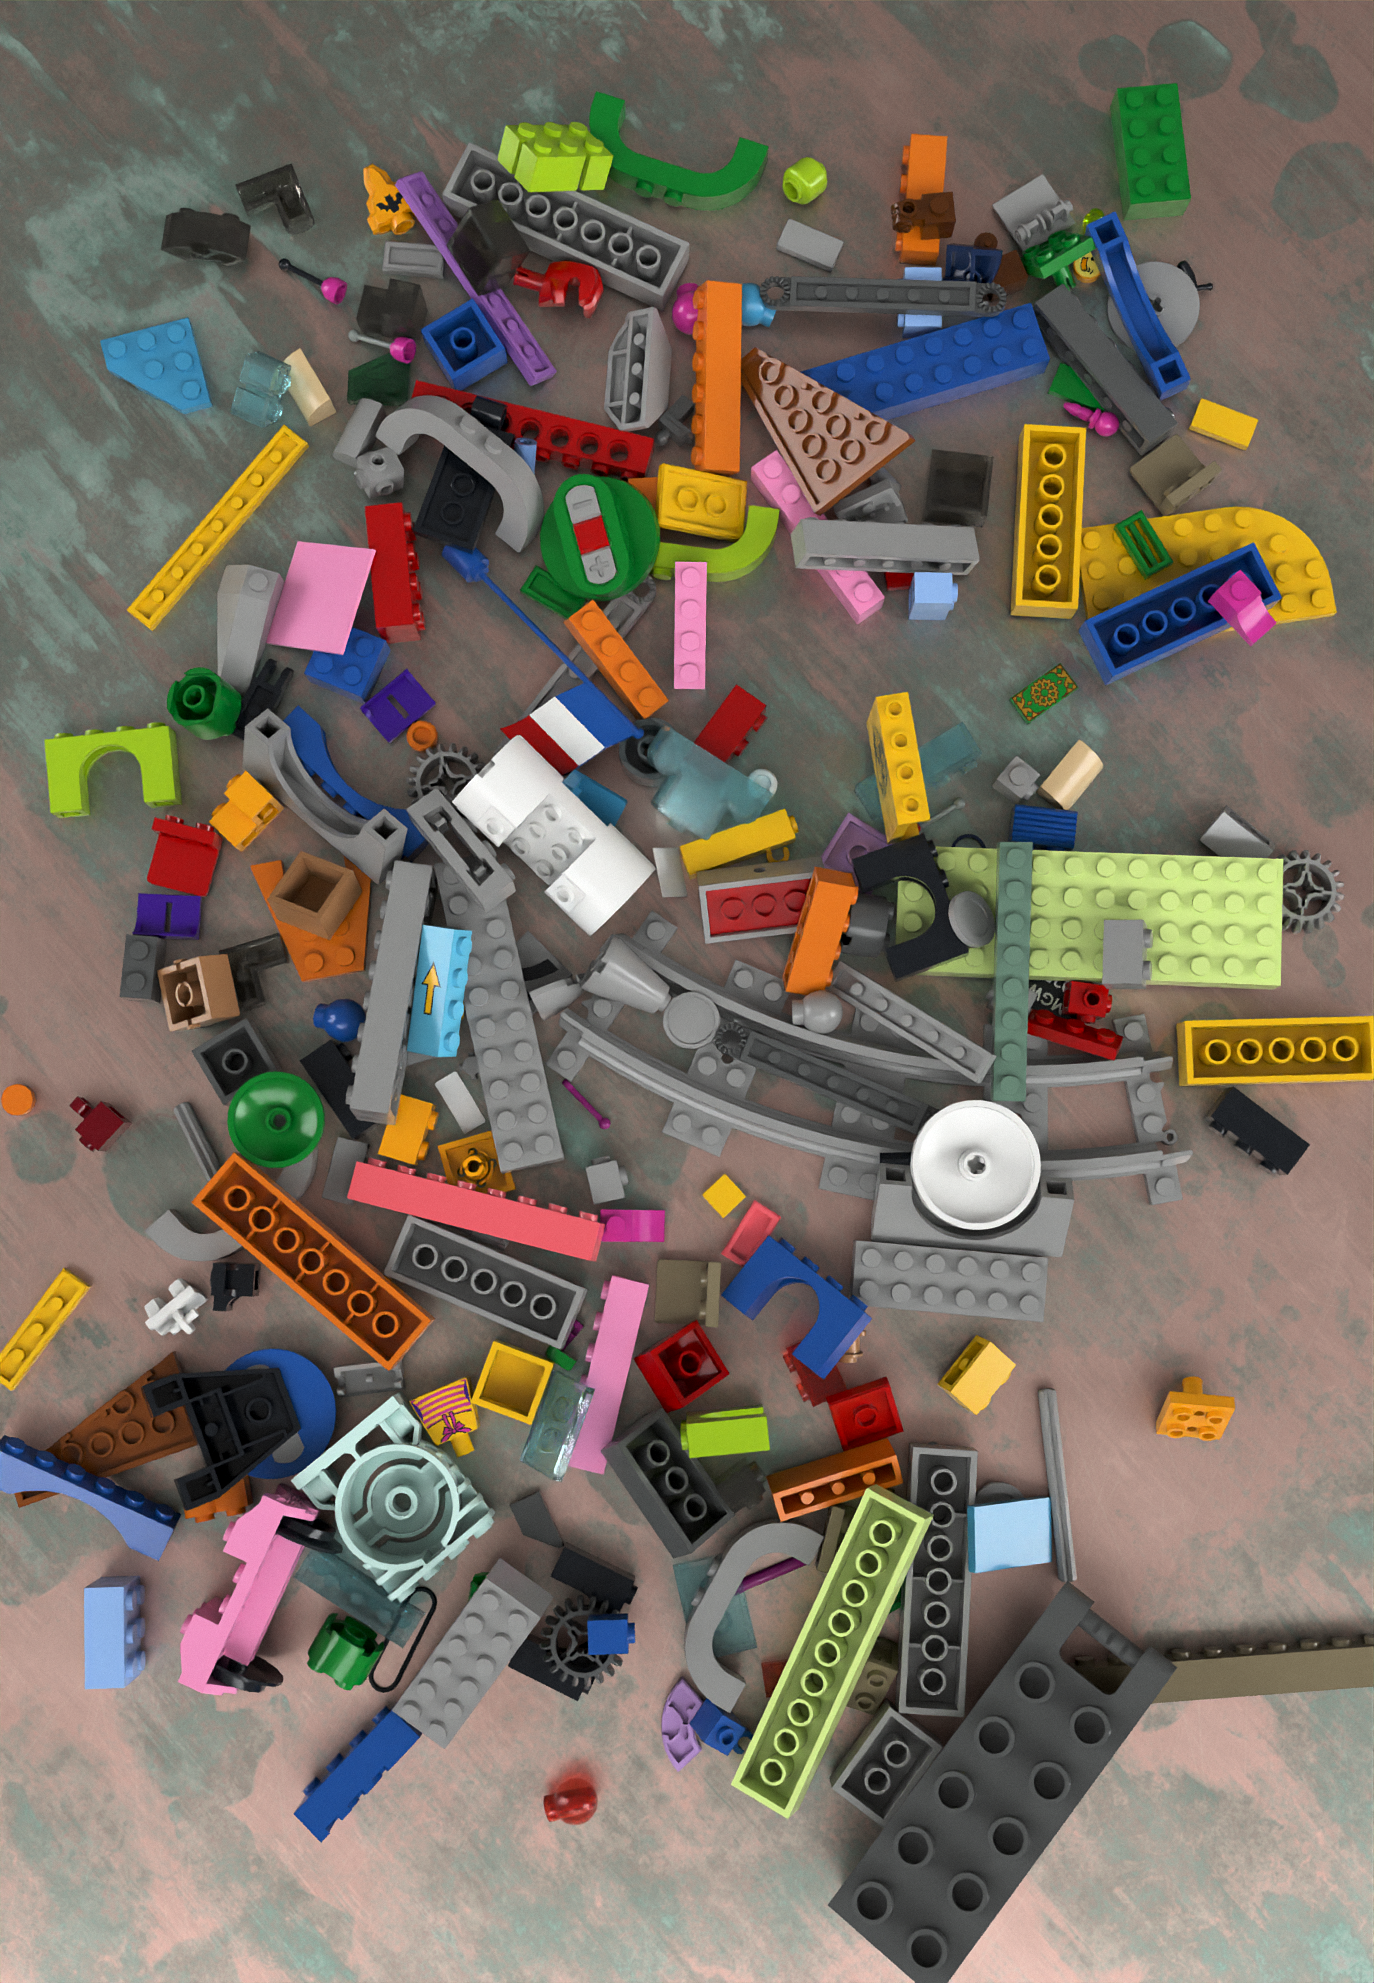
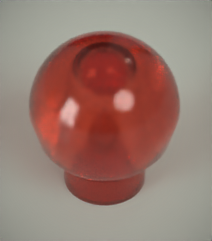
M568 1779L559 1785L555 1793L544 1796L543 1803L546 1817L549 1822L561 1820L568 1825L587 1823L597 1810L598 1796L596 1790L584 1779Z

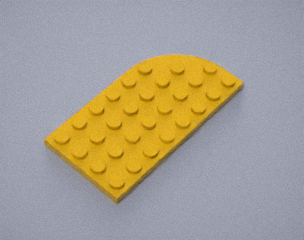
M1236 506L1148 518L1149 523L1172 558L1173 564L1167 568L1165 567L1157 574L1151 575L1146 580H1144L1113 529L1118 523L1082 528L1079 580L1086 620L1253 542L1282 597L1273 608L1267 610L1277 622L1276 624L1331 617L1337 613L1329 571L1319 550L1302 530L1285 518L1272 512ZM1137 521L1133 522L1157 562H1162ZM1125 527L1126 531L1128 532V534H1129V536L1131 537L1132 541L1134 542V544L1136 545V547H1137V549L1139 550L1140 554H1141L1142 557L1144 558V560H1145V562L1147 563L1148 567L1151 568L1150 564L1148 563V561L1146 560V558H1145V556L1143 555L1142 551H1141L1140 548L1138 547V545H1137V543L1135 542L1134 538L1132 537L1131 533L1129 532V530L1127 529V527ZM1230 627L1222 632L1234 631V628Z

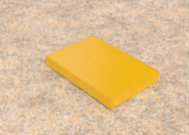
M662 463L658 469L655 507L659 527L737 542L744 533L747 481Z

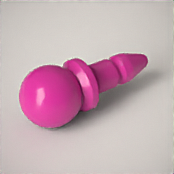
M1067 402L1063 405L1071 415L1078 416L1083 421H1089L1088 428H1095L1096 432L1101 436H1112L1119 428L1118 417L1112 412L1102 413L1099 408L1093 412L1086 407H1081L1077 403Z

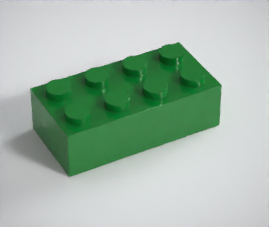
M1178 84L1117 88L1110 105L1123 221L1183 216L1191 201Z

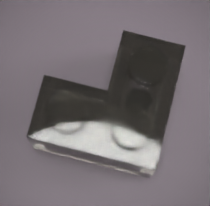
M390 278L388 289L364 285L356 317L360 331L372 338L384 336L394 340L396 337H407L413 339L416 344H420L422 335L420 329L424 327L428 311L421 285Z

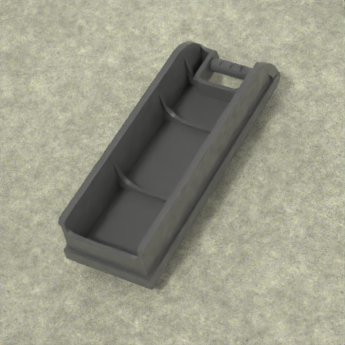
M1069 1581L1064 1584L828 1904L831 1909L915 1983L949 1982L1177 1669V1666L1149 1645L1144 1652L1092 1611L1090 1608L1094 1601ZM1077 1626L1132 1668L1115 1692H1104L1063 1659L1061 1648Z

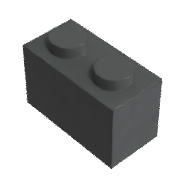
M126 934L119 997L129 1001L160 1003L161 988L157 970L164 968L167 941L159 937Z

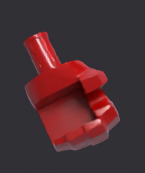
M569 260L551 262L547 272L544 274L519 265L516 270L518 274L515 273L513 282L515 286L539 292V307H565L569 285L578 287V306L583 307V314L586 318H590L594 314L604 292L602 279L597 269L593 266Z

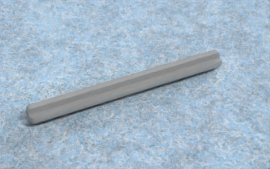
M1044 1388L1038 1390L1048 1490L1049 1497H1051V1517L1058 1579L1061 1582H1072L1077 1579L1057 1396L1055 1389Z

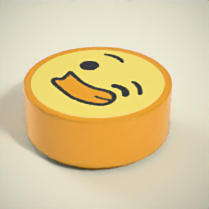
M1091 252L1074 261L1072 270L1074 276L1079 281L1092 283L1100 278L1101 274Z

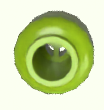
M805 157L790 166L784 172L782 184L787 198L792 202L804 205L821 195L827 188V172L824 165L813 158Z

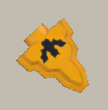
M373 163L363 169L364 186L369 194L366 205L370 213L367 222L373 235H382L390 231L395 235H402L408 232L414 226V217L416 216L396 188V182L391 180L386 171Z

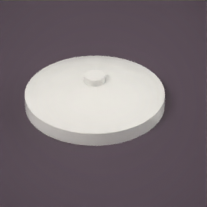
M967 1100L941 1109L923 1125L915 1139L911 1153V1176L919 1198L936 1217L958 1228L983 1230L995 1228L1011 1221L1030 1203L1040 1179V1153L1032 1132L1014 1112L989 1101Z

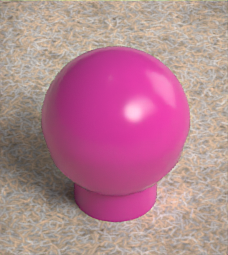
M686 283L677 289V299L672 307L674 325L678 330L687 335H693V325L698 317V309L693 307L694 292L699 287L695 283Z

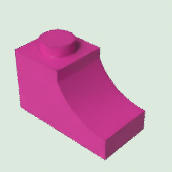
M1239 570L1210 597L1208 602L1251 647L1277 622L1265 608L1260 596L1262 592Z
M600 1209V1223L606 1224L601 1242H664L665 1210Z

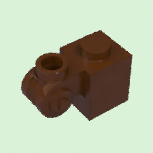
M953 191L922 194L920 200L908 198L894 203L890 207L893 220L892 228L896 232L908 233L914 229V226L920 227L921 240L952 237L956 223Z
M987 232L978 235L974 241L975 246L995 249L998 244L995 235ZM1017 250L1002 255L999 270L993 280V283L999 284L1004 288L1006 296L1023 290L1028 279L1027 272ZM993 293L987 294L990 303L999 299Z

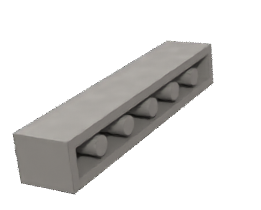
M816 517L801 519L791 533L795 568L897 573L938 572L952 573V575H968L980 561L974 527H962L959 524L936 526L932 523H922L920 525L905 524L901 521L877 523L874 520L854 522L846 519L819 520Z

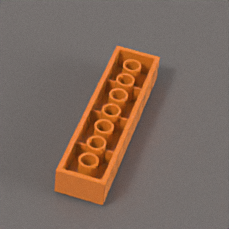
M234 1152L191 1202L388 1371L394 1369L436 1319L260 1168L242 1156L241 1153Z

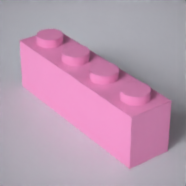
M675 562L674 689H705L707 562Z

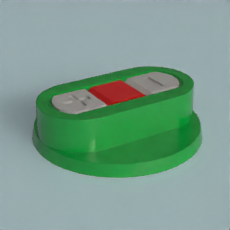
M590 474L574 475L560 485L554 500L546 511L540 532L541 553L551 576L570 594L589 601L617 599L637 588L652 570L660 546L658 519L645 495L635 486L621 479L596 477Z

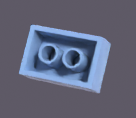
M140 1576L101 1577L84 1588L85 1689L125 1688L145 1668V1651H141V1638L145 1634V1619L143 1617L140 1618V1605H143L145 1600V1587L140 1585Z

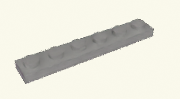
M839 961L833 972L830 987H825L830 992L976 1083L981 1084L997 1057L845 962Z

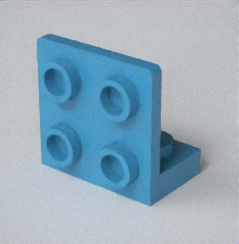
M574 769L562 783L606 826L611 823L615 827L628 801Z

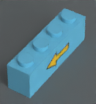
M422 925L407 1045L408 1052L434 1057H456L460 1044L461 1017L464 1013L465 985L468 981V960L472 949L471 930L437 925Z

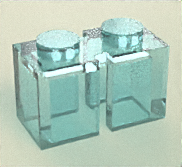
M260 351L247 354L239 378V382L246 384V389L240 386L237 387L230 413L261 428L276 423L283 411V406L280 405L282 397H280L281 393L285 394L291 384V376H289L291 365Z

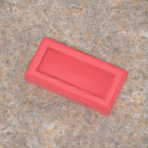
M754 1200L721 1254L744 1267L768 1235H771L781 1216Z

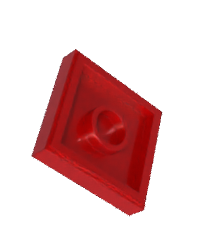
M887 1377L826 1397L843 1452L904 1432Z

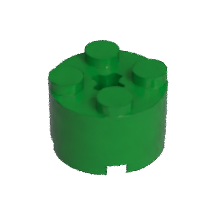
M203 667L189 669L184 673L186 676L180 682L175 680L167 695V709L179 725L196 737L204 740L229 736L234 732L236 728L235 723L241 711V694L232 685L210 669Z
M331 1613L326 1618L308 1649L309 1660L307 1665L317 1673H325L334 1678L337 1686L350 1691L354 1685H362L384 1649V1643L382 1641L378 1645L375 1641L378 1634L363 1622L350 1616H346L343 1621L336 1619L338 1613Z

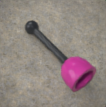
M286 258L279 261V268L281 270H289L321 286L323 296L328 301L338 305L344 299L347 292V283L336 277H329L323 281L291 265L290 261Z

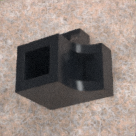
M213 1263L210 1276L211 1295L214 1296L213 1311H230L233 1309V1305L238 1298L242 1296H259L261 1264Z

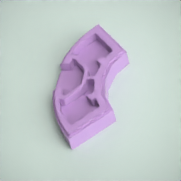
M683 1676L677 1681L667 1697L661 1723L664 1748L677 1772L702 1750V1746L695 1736V1730L689 1723L704 1703V1700Z

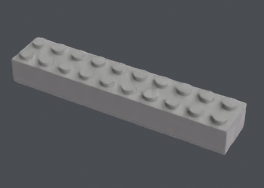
M473 856L462 858L470 868L473 880L480 886L481 884L477 882L473 873L481 867ZM444 862L434 864L447 927L472 931V949L469 954L467 968L468 981L465 985L463 1001L500 1171L504 1174L563 1161L564 1155L507 899L485 914ZM487 868V869H486L487 873H488L489 875H491L492 873H491V872L489 871V869Z

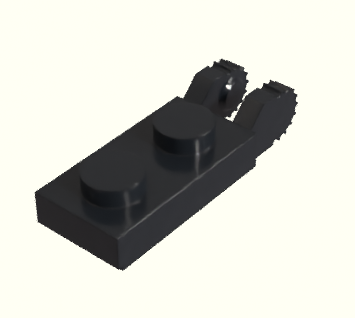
M271 658L266 661L260 674L254 678L241 701L240 715L235 723L236 728L231 735L244 741L245 726L266 709L273 713L275 712L285 694L284 691L293 678L294 670L286 667L275 686L267 682L276 670L277 661Z

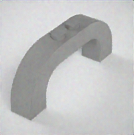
M423 395L408 400L383 420L375 436L396 454L401 455L416 443L420 434H427L440 441L488 480L499 493L504 507L503 519L495 534L514 550L520 553L535 539L544 518V501L539 483L527 463L499 437L478 422L477 419L447 399Z
M283 1115L276 1117V1125L281 1127L285 1124L286 1119ZM318 1146L301 1162L284 1167L276 1181L279 1186L297 1201L307 1191L314 1178L318 1162ZM176 1209L167 1210L145 1230L149 1237L164 1251L188 1261L219 1260L232 1256L244 1249L242 1245L223 1229L211 1234L194 1229Z
M779 1518L763 1520L748 1526L730 1541L720 1559L715 1557L706 1572V1575L709 1576L704 1588L699 1586L691 1599L690 1604L694 1607L688 1617L684 1632V1653L687 1666L694 1683L702 1694L712 1703L731 1713L746 1682L744 1677L722 1665L715 1657L712 1649L714 1632L746 1572L759 1557L769 1553H784L808 1566L811 1564L824 1539L822 1533L814 1528L790 1519L780 1522Z

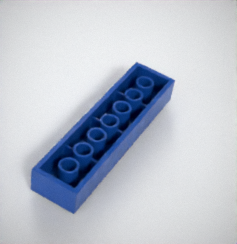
M1028 303L1004 310L994 317L974 319L804 370L801 373L887 421L1043 374L1050 361V357L1032 304Z

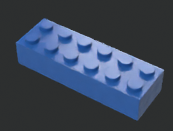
M1254 542L1085 620L1078 632L1105 686L1232 627L1208 600L1239 570L1262 592L1260 596L1267 610L1273 608L1282 597Z

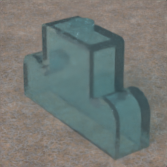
M665 724L662 725L648 748L647 759L649 764L658 772L667 775L651 800V805L660 813L670 818L667 824L681 833L688 829L702 839L708 840L725 813L740 823H751L759 817L773 793Z

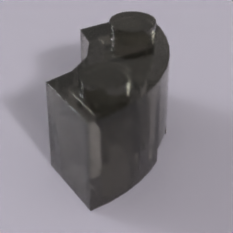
M180 208L179 212L166 215L161 250L187 262L206 260L230 267L246 260L251 225L240 221L237 215L231 213L218 215L197 212L190 208Z

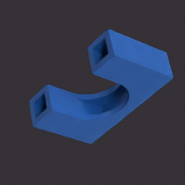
M768 1235L721 1296L753 1321L772 1296L781 1288L791 1284L811 1286L818 1296L819 1315L815 1325L797 1346L792 1355L819 1377L825 1379L872 1320L864 1312L868 1306L854 1295L848 1299L840 1293L844 1288L829 1275L824 1280L816 1273L819 1267L806 1256L802 1260L794 1256L793 1253L796 1249L782 1237L777 1242Z

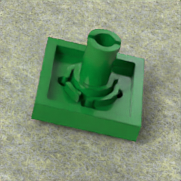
M1060 230L1051 234L1048 237L1049 241L1044 244L1031 246L1022 252L1023 256L1020 259L1027 275L1041 279L1052 275L1056 287L1064 284L1070 291L1068 286L1073 289L1076 286V282L1073 279L1069 264L1096 249L1093 238L1090 236Z

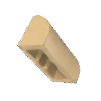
M301 348L291 353L282 362L279 368V375L308 425L311 427L336 413V410Z
M1079 739L1036 793L1054 808L1069 810L1103 769V763L1097 754Z

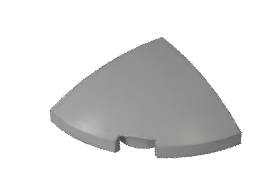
M585 973L575 975V980L564 978L529 992L543 1021L560 1013L581 996L585 991L580 985Z

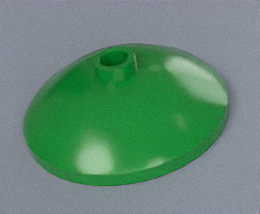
M267 1072L248 1080L234 1095L228 1110V1131L236 1149L252 1163L267 1168L289 1167L308 1157L320 1142L325 1126L324 1107L318 1093L304 1079L287 1072ZM279 1115H283L286 1119L285 1124L281 1127L277 1126L275 1122L276 1117Z

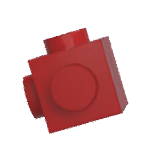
M1070 981L1065 984L1061 1014L1076 1016L1077 1020L1086 1024H1095V1020L1105 1018L1106 1013L1110 1012L1112 995L1108 994L1109 989H1106L1104 985Z

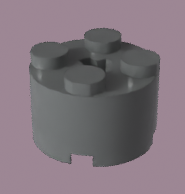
M648 718L637 720L632 723L638 729L643 728L644 735L640 739L631 737L619 743L620 763L625 774L634 782L644 786L657 787L670 780L680 766V739L676 730L662 719ZM654 747L656 755L646 757L644 749L651 750Z
M858 892L856 904L850 905L848 912L850 915L848 930L846 933L842 932L839 941L841 942L840 953L876 959L880 952H885V949L890 944V934L886 933L888 921H891L893 918L894 902H888L884 896Z

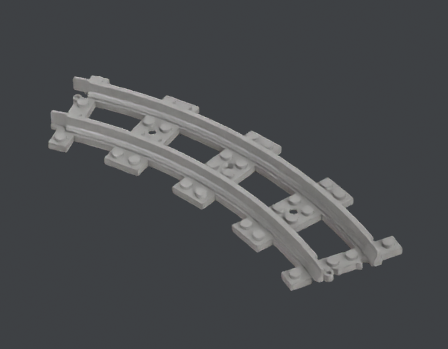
M654 911L650 912L633 938L624 933L615 934L670 987L668 994L672 995L673 998L686 992H697L710 998L719 1012V1028L728 1023L737 1024L816 1058L844 1065V1070L903 1094L906 1079L983 1087L984 1101L999 1104L1022 1116V1120L1032 1132L1039 1149L1041 1161L1040 1176L1071 1178L1072 1181L1143 1174L1149 1205L1183 1200L1176 1164L1187 1162L1191 1155H1193V1151L1186 1150L1163 1155V1151L1158 1150L1155 1142L1161 1141L1164 1145H1173L1178 1140V1135L1174 1130L1162 1131L1167 1122L1161 1096L1164 1082L1155 1083L1150 1079L1151 1072L1171 1069L1174 1060L1173 1056H1167L1164 1051L1152 1052L1145 1014L1111 1020L1113 1031L1117 1035L1124 1037L1114 1061L1091 1053L1048 1056V1040L1027 1034L1026 1102L993 1101L990 1098L991 1067L981 1084L976 1083L922 1048L912 1047V1042L856 1007L850 1033L834 1029L829 1033L819 1034L809 1031L804 1025H792V1016L782 1012L790 993L785 992L783 979L735 960L725 986L722 987L687 969L662 954V951L678 928ZM593 994L590 1000H585L581 1003L582 1006L588 1009L586 1019L581 1018L568 1008L560 1013L559 1026L567 1033L545 1065L572 1082L590 1056L628 1080L673 1102V1107L662 1133L720 1157L730 1131L734 1128L776 1144L825 1157L818 1189L874 1200L880 1153L912 1152L914 1142L894 1139L895 1126L836 1102L830 1126L745 1099L757 1068L737 1059H734L730 1064H725L721 1058L723 1053L715 1045V1037L707 1045L697 1048L686 1074L608 1031L625 1006L623 1003ZM984 1024L983 1048L991 1053L992 1024ZM729 1030L723 1033L721 1041L725 1047L735 1048L740 1043V1037L737 1032ZM1124 1081L1136 1143L1095 1148L1048 1150V1088ZM1167 1134L1171 1135L1170 1141L1166 1138Z

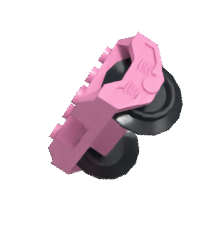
M280 1483L274 1494L265 1493L256 1507L248 1513L245 1512L235 1522L231 1521L223 1536V1540L227 1542L223 1552L247 1563L246 1565L241 1563L234 1575L232 1582L237 1585L232 1596L227 1594L224 1599L215 1596L208 1603L203 1602L200 1609L196 1608L193 1614H189L180 1630L184 1637L180 1643L182 1673L178 1680L179 1683L200 1693L222 1695L223 1693L236 1694L239 1689L259 1693L264 1691L266 1686L276 1687L282 1685L283 1675L279 1670L266 1660L256 1656L259 1646L304 1548L307 1547L329 1554H339L343 1550L342 1545L334 1538L335 1528L319 1518L321 1510L317 1509L304 1492Z

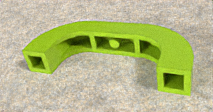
M749 505L747 524L743 535L737 542L726 548L710 549L660 542L657 559L649 574H653L654 578L660 580H670L671 577H675V562H707L708 582H725L740 578L757 568L769 554L776 538L780 509Z

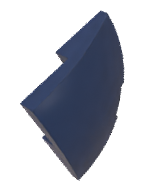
M948 244L945 277L942 278V281L992 283L999 270L1003 250L966 244Z

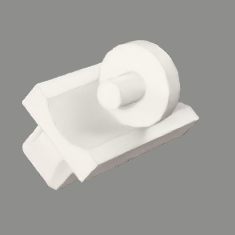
M178 1278L168 1288L174 1297L173 1300L166 1304L163 1299L157 1297L144 1306L149 1317L145 1322L150 1330H156L162 1336L166 1335L169 1331L176 1335L182 1329L187 1334L193 1333L195 1326L192 1321L199 1316L196 1309L208 1300L203 1292L192 1287L182 1278Z

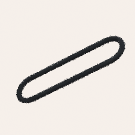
M416 1587V1590L404 1600L383 1642L384 1649L368 1675L369 1682L376 1691L382 1693L390 1692L399 1684L436 1609V1596L429 1588ZM417 1592H426L432 1599L431 1609L394 1683L386 1688L379 1687L373 1678L374 1671L411 1597Z

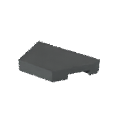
M540 1490L510 1504V1508L524 1536L557 1548L564 1546Z

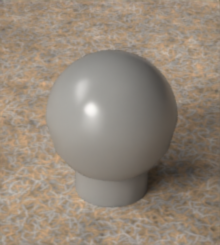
M819 990L809 993L803 1000H792V1025H804L809 1031L825 1034L833 1031L841 1022L843 1008L839 999L831 992Z

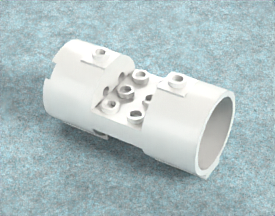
M516 735L475 775L452 803L497 847L505 843L514 854L519 856L538 877L549 885L544 893L591 936L635 893L656 868L611 823L606 826L562 783L565 778L521 735Z

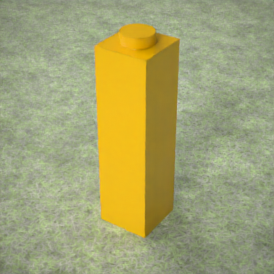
M782 809L679 846V852L688 877L692 880L697 878L696 872L726 868L765 854L768 850L773 851L793 844L796 839L795 834L799 833V829L794 816H788L786 809Z

